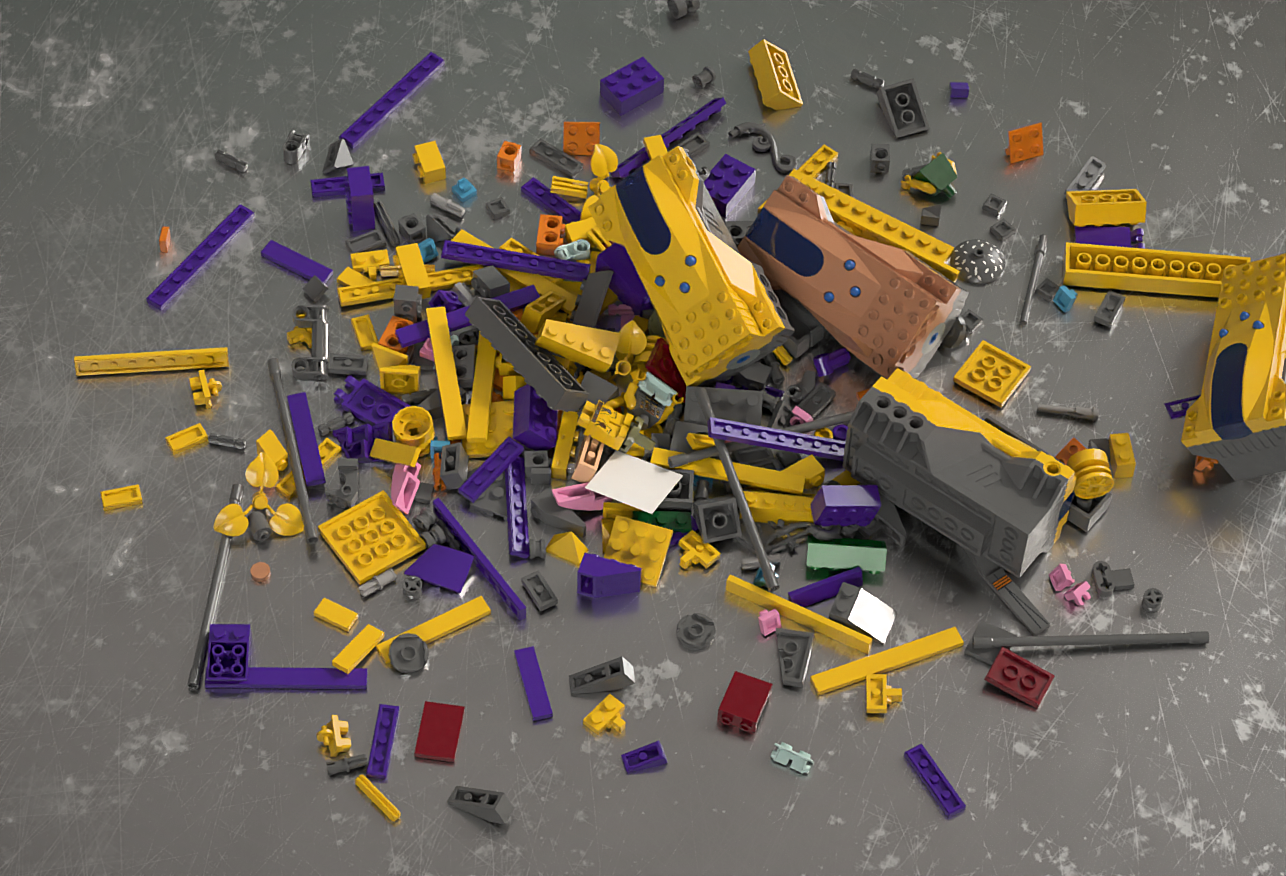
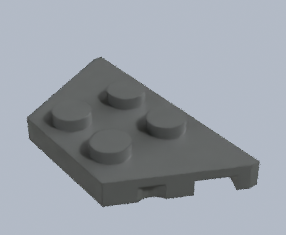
M477 467V468H475V469H473V470L467 472L468 478H469L479 467ZM505 470L474 503L470 501V509L483 511L491 516L496 514L504 517V520L507 521Z

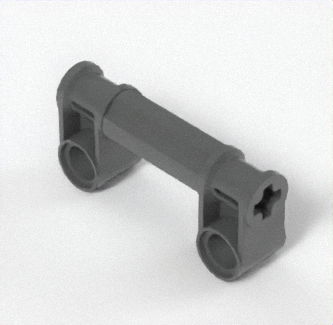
M298 305L293 309L294 324L299 328H312L311 357H297L291 364L293 376L297 380L322 381L328 378L326 364H328L329 322L327 321V312H329V307L326 305ZM301 314L305 315V317L302 319L298 318L297 316ZM300 366L305 368L302 371L296 370Z

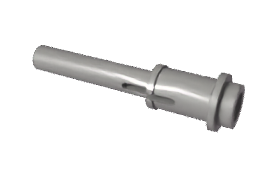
M1039 403L1037 411L1073 415L1075 418L1090 419L1092 422L1098 420L1099 409H1095V407L1076 406V408Z

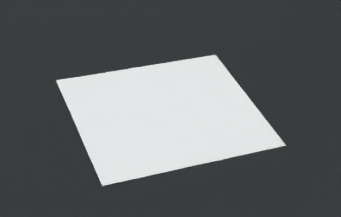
M616 450L585 488L652 514L683 475Z

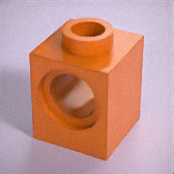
M504 141L497 155V168L514 173L521 159V145Z

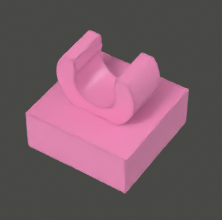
M427 338L419 352L420 357L434 361L431 339Z
M795 406L792 410L794 415L790 419L792 426L797 421L800 424L814 421L811 415L798 406Z
M1059 564L1049 574L1055 591H1062L1066 586L1070 587L1075 582L1066 564Z
M1087 581L1080 582L1068 590L1064 596L1067 601L1074 599L1075 604L1081 606L1084 604L1081 596L1085 600L1091 599L1090 594L1086 592L1091 587Z
M764 609L758 612L760 615L758 617L760 631L764 636L776 631L775 628H782L779 612L776 609L769 612Z

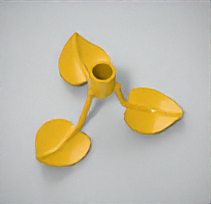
M601 144L594 145V152L590 162L592 173L598 176L592 179L589 184V188L594 192V195L588 197L584 202L580 221L593 217L588 207L600 199V194L611 188L609 183L603 179L609 177V172H614L618 166V158L615 152Z
M635 321L628 322L619 331L622 334L617 351L622 354L627 353V356L616 364L614 375L611 376V372L607 371L605 374H602L593 369L590 371L591 373L615 386L616 383L613 379L618 374L622 376L632 374L633 366L628 362L631 354L638 355L642 353L647 346L646 335Z
M261 452L247 466L245 472L246 480L251 486H260L259 492L254 493L252 496V503L244 512L239 504H228L220 510L214 522V530L227 536H239L248 528L249 523L245 515L253 507L258 510L267 508L274 515L269 520V525L275 533L291 536L304 530L302 516L296 506L289 503L281 504L275 512L268 504L267 496L263 493L264 486L268 488L275 486L278 481V470L273 460L264 452Z

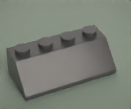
M613 271L589 273L587 280L583 279L580 287L583 293L582 295L578 294L575 305L578 306L577 311L573 310L570 321H573L572 324L591 328L596 327Z

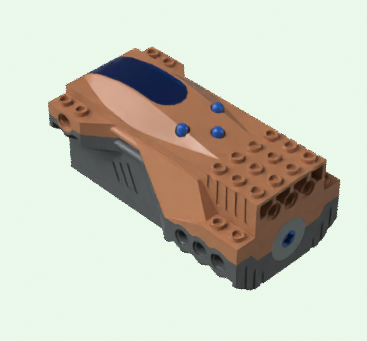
M789 175L785 177L778 190L772 192L737 247L741 256L762 266L764 275L770 282L773 292H787L801 302L842 346L886 379L897 368L909 373L914 379L920 375L957 320V316L962 312L965 299H967L969 293L908 251L854 236L833 221L823 196Z

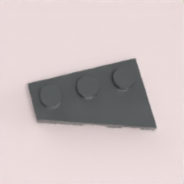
M775 628L783 685L803 687L815 634L812 632Z

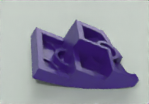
M389 421L373 426L365 424L352 429L347 426L333 431V435L337 437L341 449L345 451L346 458L358 459V463L384 461L369 456L375 438L393 442L392 423Z
M433 544L404 571L403 575L416 576L422 581L460 594L474 556Z

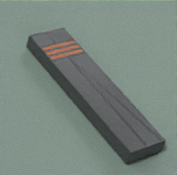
M1002 568L986 577L985 581L1032 636H1037L1050 627V623Z

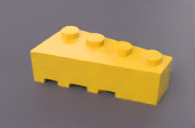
M547 319L539 329L534 345L605 374L612 364L622 333Z

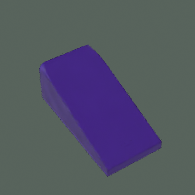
M659 740L621 755L627 773L668 763Z

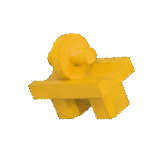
M199 370V376L189 378L191 391L202 389V391L193 393L195 405L205 404L206 409L212 408L210 394L214 397L218 396V392L222 390V384L219 381H215L214 378L209 379V383H207L204 370Z
M331 715V721L321 726V731L316 734L318 741L323 742L324 746L329 745L330 757H337L339 752H348L351 748V740L349 738H341V735H346L348 732V722L338 720V715Z

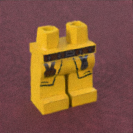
M600 400L597 405L586 401L576 424L585 428L584 435H590L618 451L626 438L634 415L628 412L626 416L614 411L612 407L603 405L604 402Z

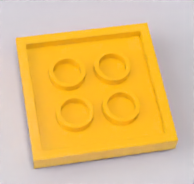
M982 340L955 374L953 382L1002 408L1030 372L1031 366Z
M514 400L491 402L487 442L468 443L467 439H462V446L469 458L489 457L508 437L513 439ZM471 404L462 405L466 432L468 431Z
M616 515L604 558L615 559L618 562L628 565L633 564L642 568L641 583L657 588L673 530Z

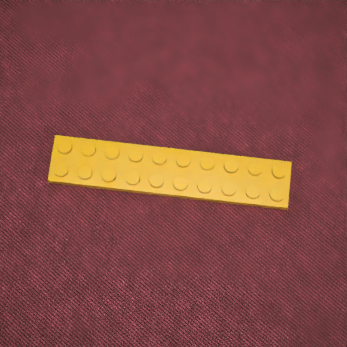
M793 169L789 176L795 177L814 192L823 196L828 208L832 206L943 263L947 262L954 250L953 246L796 169Z

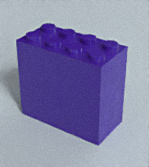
M614 243L597 255L595 272L613 271L609 288L618 296V299L623 304L632 308L634 315L642 317L643 310L654 309L625 247Z

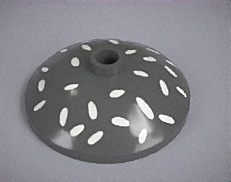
M972 239L960 243L954 248L950 258L951 267L960 271L958 278L974 285H986L998 280L1003 274L1006 264L1004 254L996 245L980 239Z

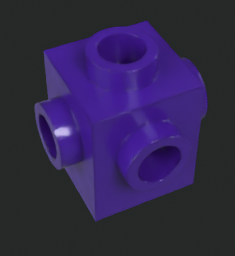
M438 290L428 302L431 308L445 307L446 313L460 309L462 303L458 300V295L453 291Z

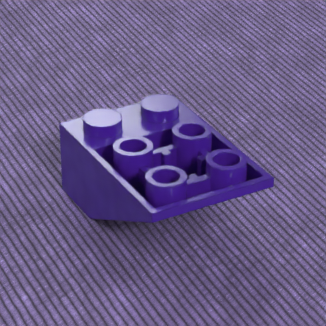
M584 553L577 571V593L600 598L640 592L642 568L633 564L621 563L615 559L603 558L597 554Z
M210 624L207 681H247L252 643L250 624Z

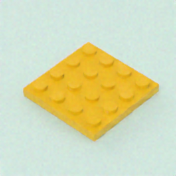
M384 490L317 526L319 533L359 585L426 549V543L401 511L392 504V500Z

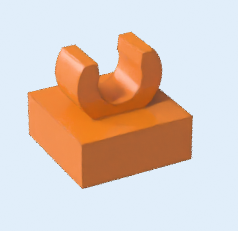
M1197 455L1195 469L1202 471L1205 467L1212 469L1214 463L1218 464V460Z

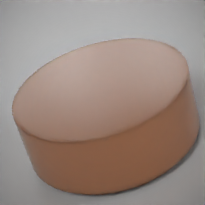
M264 562L255 563L250 569L251 577L256 582H264L270 578V567Z

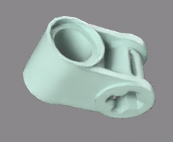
M580 239L566 245H561L554 250V255L558 259L576 262V260H586L591 258L590 243L587 240Z

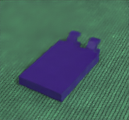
M1075 226L1074 228L1075 243L1145 249V244L1141 243L1143 241L1142 236H1144V231L1141 228L1130 231V227ZM1131 242H1136V243H1137V244L1131 246Z
M350 375L345 379L346 385L344 387L352 392L347 394L338 388L334 393V401L342 404V409L351 412L352 415L371 426L386 421L392 423L394 416L401 409L410 406L363 378L359 382Z

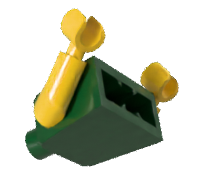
M938 152L936 157L932 155L931 162L919 170L913 177L914 179L911 180V177L906 175L904 177L905 181L901 180V187L903 189L914 188L932 196H937L943 191L950 199L957 193L951 185L958 178L955 163L946 158L945 154Z

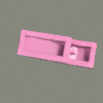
M418 462L415 468L396 463L392 476V504L405 515L409 513L420 484L417 476L421 465Z
M589 482L552 490L558 506L574 510H603V502H613V499L586 489L585 487Z

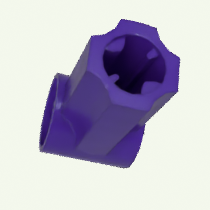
M839 348L830 353L813 357L819 377L833 373L834 369L848 364L851 359L849 352L845 348Z

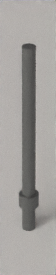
M1044 234L1040 235L1038 245H1036L1034 251L1035 259L1020 318V324L1022 325L1027 324L1042 257L1046 253L1047 236Z

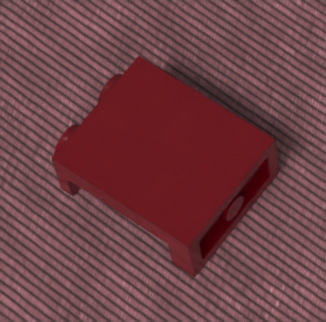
M735 671L719 706L717 719L726 725H734L743 731L755 733L764 706L772 695L773 684Z

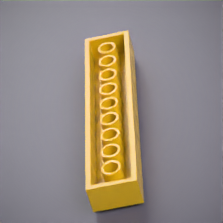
M1066 242L1063 254V285L1219 298L1223 270L1251 262V257Z

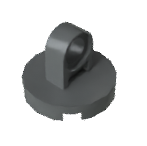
M961 314L957 316V320L940 344L941 347L953 349L958 347L969 336L971 329L965 324Z

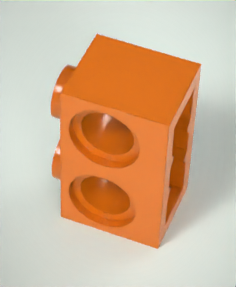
M540 214L536 254L555 256L554 250L563 245L564 238H561V235H565V224H562V216Z
M392 316L378 345L406 355L408 346L401 347L395 335V330L412 325L414 322Z

